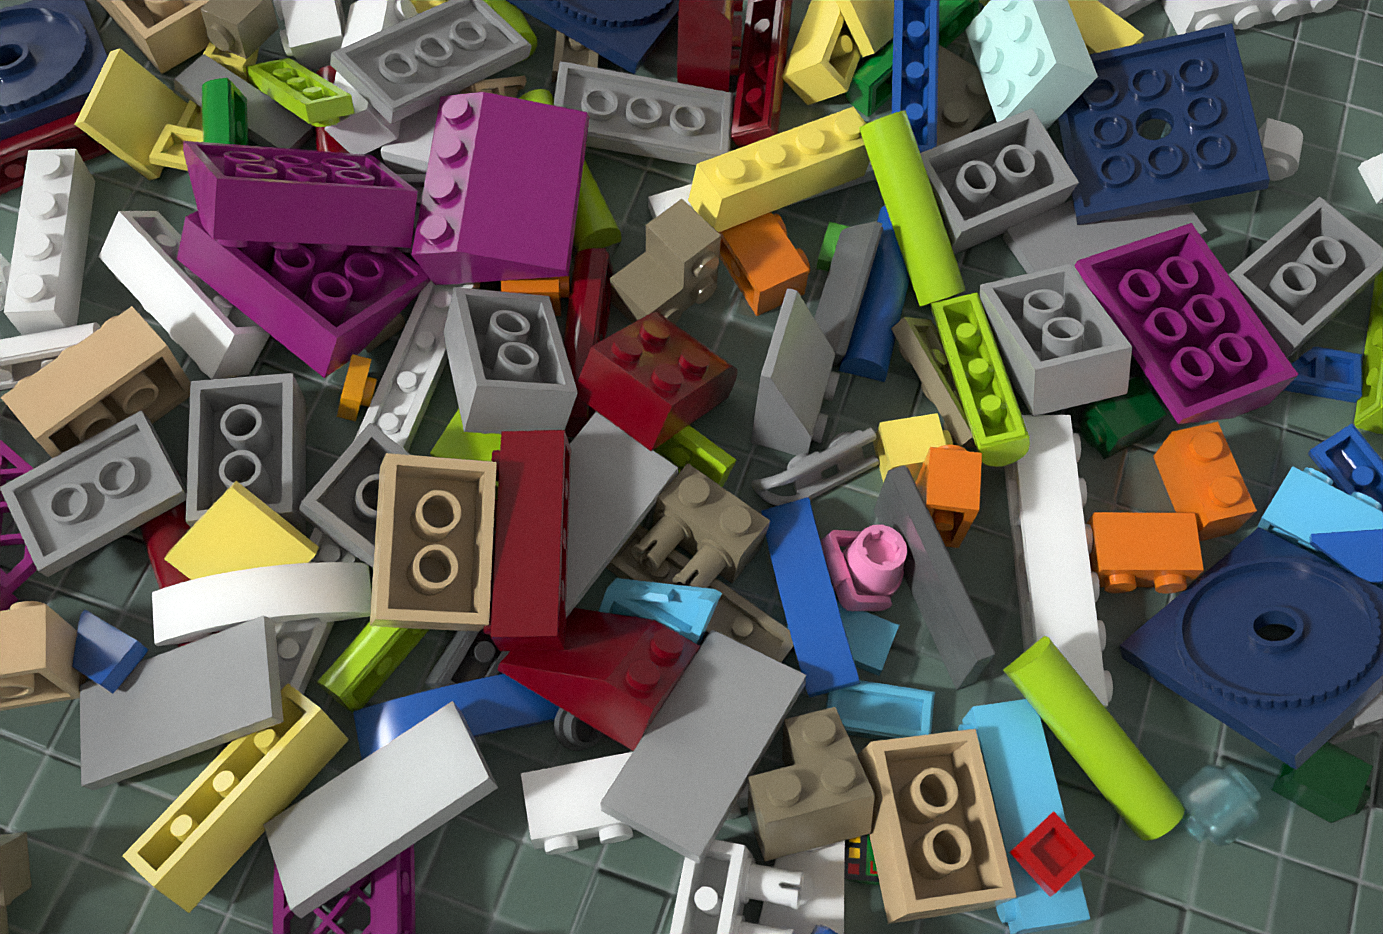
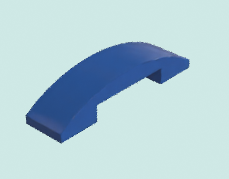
M807 497L762 510V515L770 520L766 533L767 543L801 673L806 675L805 686L809 698L861 684L826 563L810 498Z
M500 674L397 698L354 711L353 714L361 759L363 760L452 701L462 711L474 738L513 728H527L553 722L560 707L507 675Z

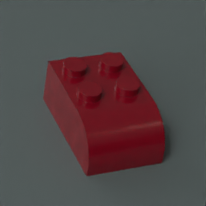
M679 0L677 83L729 92L730 75L738 76L740 49H732V46L741 47L742 15L734 14V11L742 12L743 0Z
M653 312L591 347L576 384L578 392L576 396L645 448L653 451L726 400L735 384L737 368L662 314Z

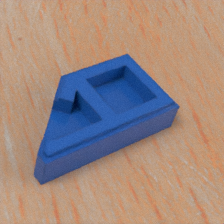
M1315 346L1291 364L1298 373V376L1284 389V391L1356 403L1362 396V354Z
M1383 529L1315 533L1310 535V545L1316 550L1322 551L1347 572L1373 585L1383 584Z
M84 610L79 617L72 667L113 694L146 655L148 649L134 638L89 611Z

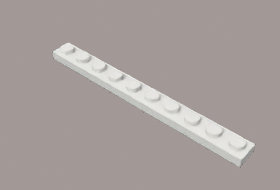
M430 280L429 284L420 292L355 439L369 423H372L404 450L409 451L448 360L443 331L454 287L478 289L481 282L434 285ZM316 527L314 528L310 540L319 549L317 554L308 563L361 562L359 558L340 547ZM319 617L275 623L281 689L289 683L300 693L304 694L334 622L321 623Z

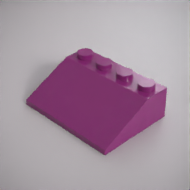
M487 92L440 96L411 253L434 285L569 276L590 119L587 112Z
M183 141V152L201 225L211 238L217 240V243L220 245L240 248L248 246L249 241L268 242V245L274 248L292 250L297 249L299 243L317 244V247L336 252L347 250V245L365 246L366 250L376 253L394 252V247L411 248L418 191L373 155Z
M198 210L185 217L177 256L179 262L323 378L351 360L352 354L358 355L431 280L420 266L396 247H394V252L376 253L366 250L365 246L347 245V250L340 252L324 250L317 247V244L299 243L298 248L292 250L274 248L269 246L268 242L249 241L248 246L240 248L223 246L218 244L217 240H213L201 225Z
M1192 223L1080 259L1074 265L1092 294L1132 346V355L1178 424L1232 419L1266 406L1298 376L1296 370Z

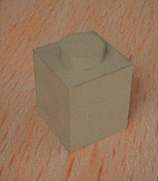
M209 0L200 9L210 42L218 49L229 51L244 59H248L279 28L272 0Z

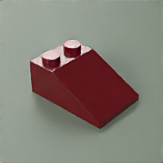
M574 608L566 618L565 650L510 651L499 663L498 671L634 751L700 649V646L656 620Z

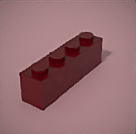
M565 430L501 431L500 450H493L491 462H496V481H499L498 499H495L493 531H496L495 550H492L491 582H493V599L490 601L489 625L483 626L485 634H491V639L500 651L565 650L571 447Z

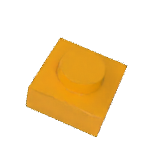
M352 354L337 417L356 422L360 405L370 406L377 381L375 378L367 377L372 359Z

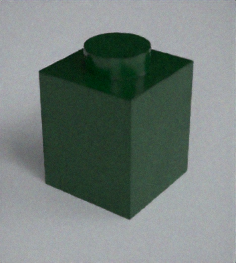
M1136 376L1129 380L1127 394L1088 403L1078 419V423L1087 443L1092 447H1096L1102 457L1107 459L1151 436L1167 414L1141 378Z
M1327 741L1297 770L1283 762L1271 790L1327 822L1333 823L1349 815H1357L1365 807L1371 794V787L1366 785L1373 766Z

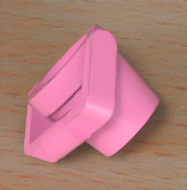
M872 525L863 531L832 530L820 540L833 587L844 609L848 611H883L892 606L890 598L901 585L904 574L903 566L907 555L906 542L899 532L885 525ZM839 546H844L847 548L843 552H841Z

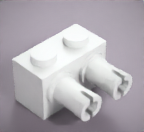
M714 840L700 864L687 857L684 859L670 934H794L793 929L785 930L745 922L743 910L744 904H747L749 899L791 906V908L798 909L801 900L799 891L783 887L802 889L804 872L757 865L753 855L745 845Z

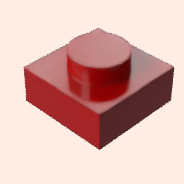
M1054 811L1009 852L1049 897L1056 894L1095 856Z

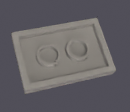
M142 410L0 487L37 570L46 577L55 574L186 501L187 490L150 419Z

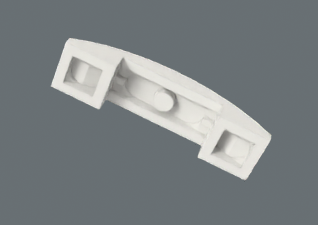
M354 562L275 565L211 575L152 592L155 645L164 646L197 641L212 635V632L224 631L263 615L275 621V623L319 617L321 623L369 617L371 614L372 598L369 565Z

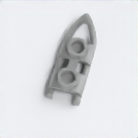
M872 428L863 432L861 430L853 433L842 432L832 439L829 449L819 453L816 451L812 454H798L789 462L786 471L771 477L754 480L751 486L764 501L775 506L807 497L811 500L879 465V460L875 455L865 459L862 446L877 439L876 434ZM835 465L838 473L823 480L821 472ZM793 482L796 495L780 496L769 492L767 489Z

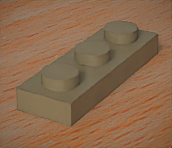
M902 318L891 328L900 343L899 351L907 362L912 364L922 381L921 389L924 395L937 407L945 421L944 429L949 431L952 440L961 447H976L936 327L929 319Z

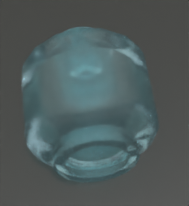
M1208 764L1176 791L1175 796L1185 809L1179 824L1198 844L1207 838L1217 846L1226 847L1259 819L1260 811L1256 803L1261 799V796L1249 780L1232 765H1228L1223 769L1215 764Z

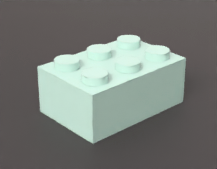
M990 0L965 30L997 122L1032 108L1047 130L1098 77L1068 0Z

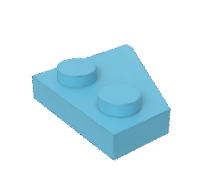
M616 578L607 588L599 612L656 620L700 645L722 593L716 589Z

